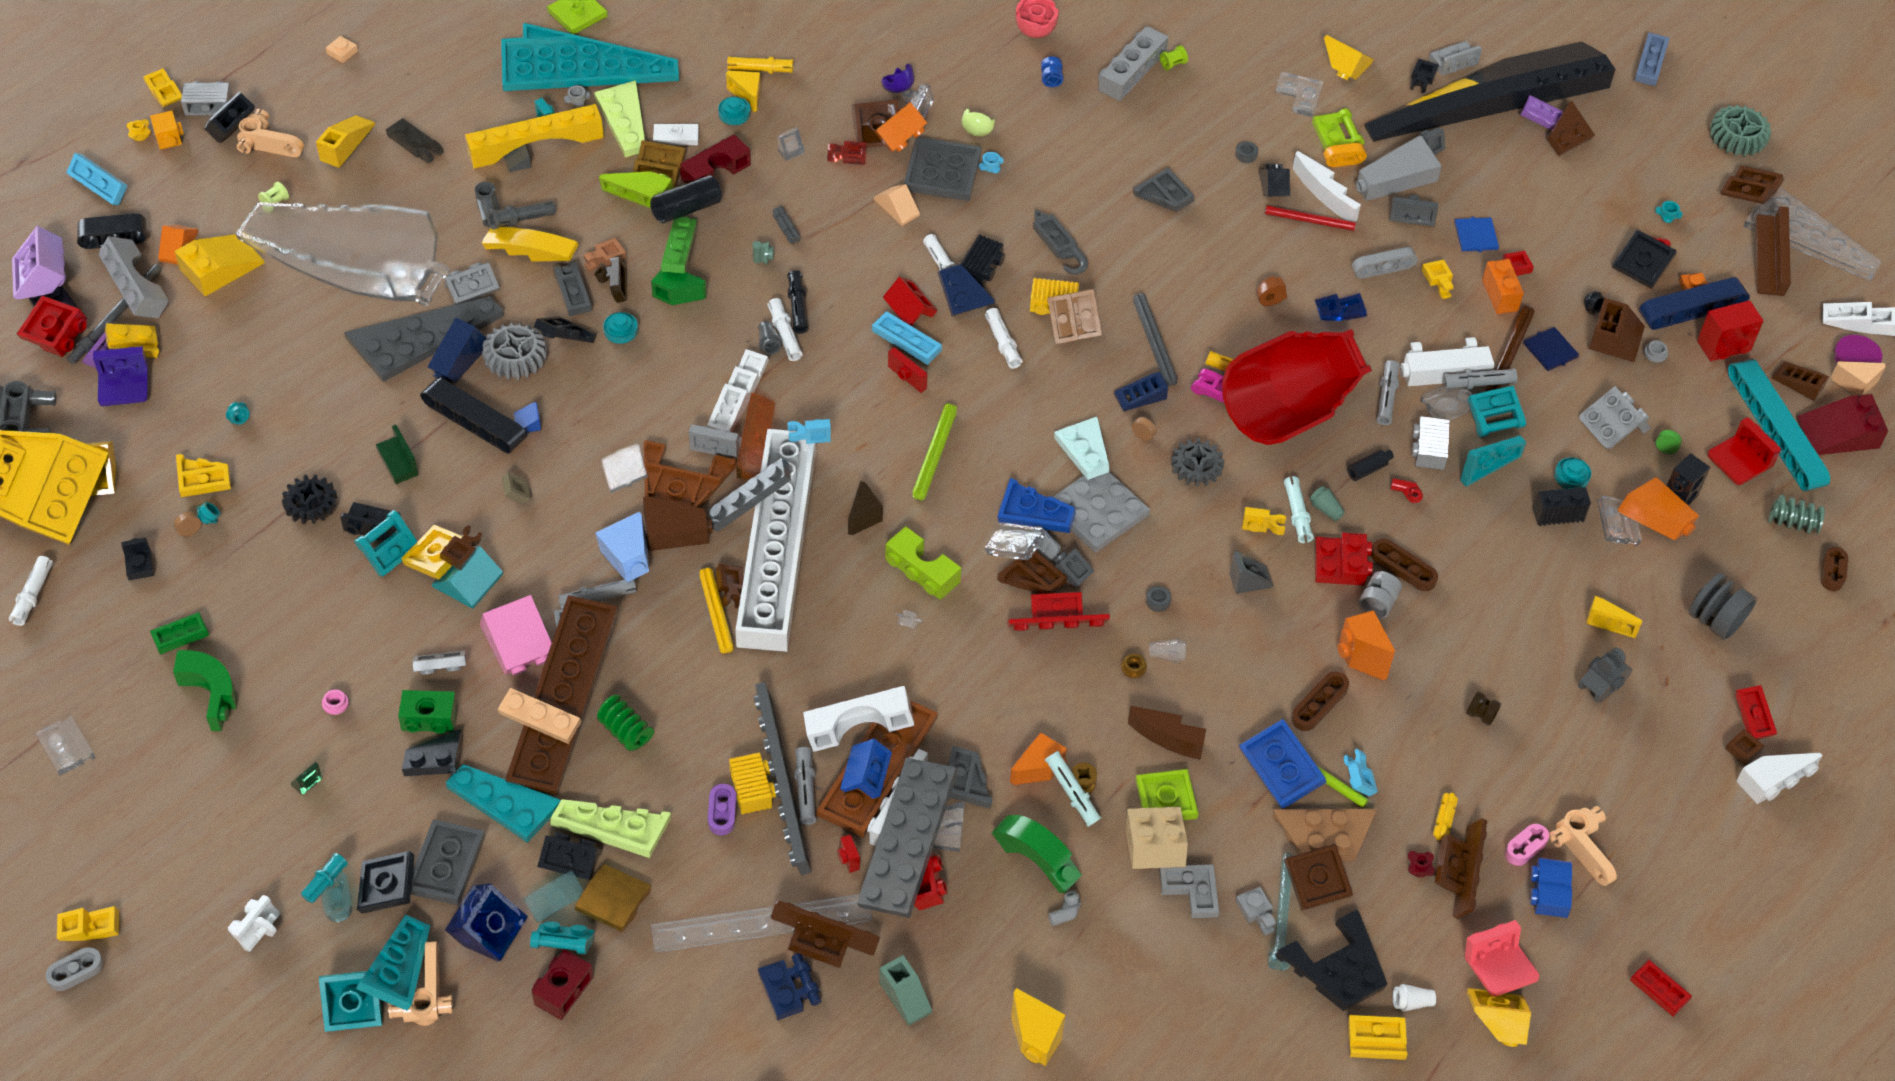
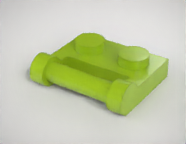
M1344 108L1338 113L1313 117L1312 124L1324 150L1330 146L1361 143L1364 145L1365 141L1362 135L1358 134L1351 119L1352 113L1348 108ZM1339 123H1344L1351 139L1345 138Z

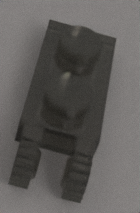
M401 118L386 129L389 138L427 163L432 162L434 159L428 150L436 153L438 156L444 153L441 144L431 139L404 118Z

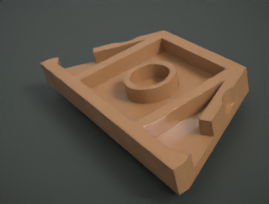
M1274 809L1273 819L1281 824L1285 830L1284 835L1295 846L1297 854L1336 844L1342 861H1355L1374 819L1376 810Z

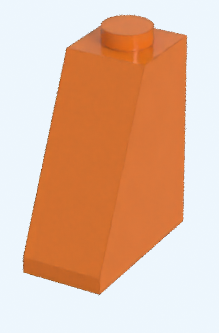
M1657 477L1630 492L1618 508L1621 514L1674 541L1683 535L1685 537L1689 536L1696 528L1694 523L1699 517L1692 508Z

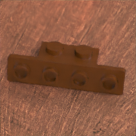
M1483 818L1467 827L1465 842L1450 834L1442 837L1435 884L1456 894L1453 917L1457 919L1473 912L1476 906L1475 898L1477 886L1480 882L1479 872L1483 861V846L1487 836V820Z
M776 900L771 914L772 920L795 928L788 950L837 968L841 966L847 947L874 955L880 939L879 936L872 934L870 931L860 930L842 921H835L817 912L799 908L789 902Z

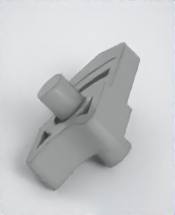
M1041 526L1035 527L1034 537L1027 539V542L1048 560H1054L1060 554L1061 546Z

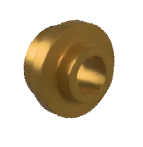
M1129 654L1123 659L1121 670L1127 677L1140 678L1146 673L1147 664L1141 655Z

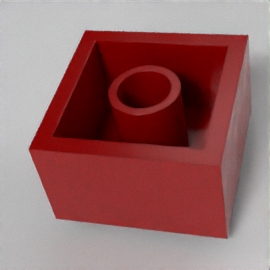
M1750 300L1710 310L1697 342L1710 362L1718 359L1723 360L1737 354H1746L1752 350L1764 320Z

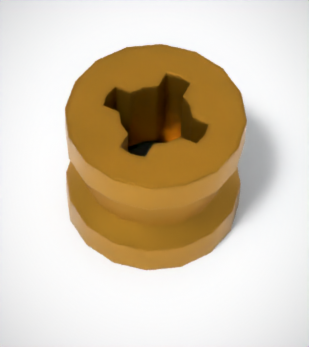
M1082 762L1076 764L1071 772L1084 792L1091 794L1096 787V768L1089 763Z

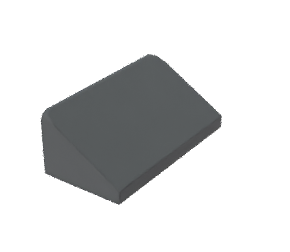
M526 144L504 156L509 172L531 168Z

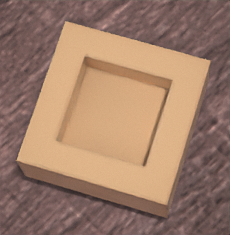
M342 36L326 47V53L341 63H344L358 52L357 45Z

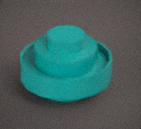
M728 97L722 100L718 106L719 119L728 125H740L750 118V105L741 97Z
M626 312L613 313L605 319L603 332L605 337L613 343H627L637 336L638 323L631 314Z
M1573 457L1564 458L1557 464L1554 477L1557 483L1565 489L1586 487L1591 479V469L1583 460Z

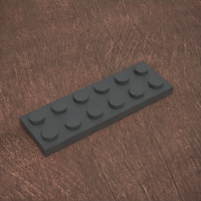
M911 758L905 759L857 901L860 908L910 918L958 774L956 767Z

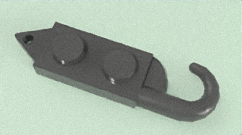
M1035 210L1033 229L1053 254L1061 259L1075 257L1080 264V267L1076 269L1064 266L1063 269L1073 275L1085 272L1088 268V260L1077 247L1075 240L1053 214L1047 215Z

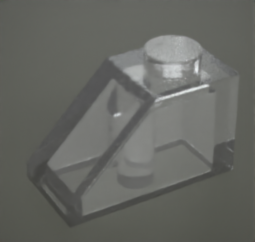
M959 801L946 807L933 849L960 852L965 802Z

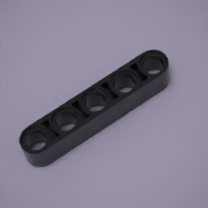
M437 377L420 393L422 401L428 407L507 454H510L527 437L526 431L521 425L440 377Z

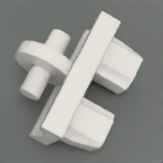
M264 895L259 900L251 899L245 906L244 912L247 914L242 921H233L228 927V931L233 938L239 942L244 950L249 952L264 934L272 937L277 932L272 924L281 913L272 905L270 898Z

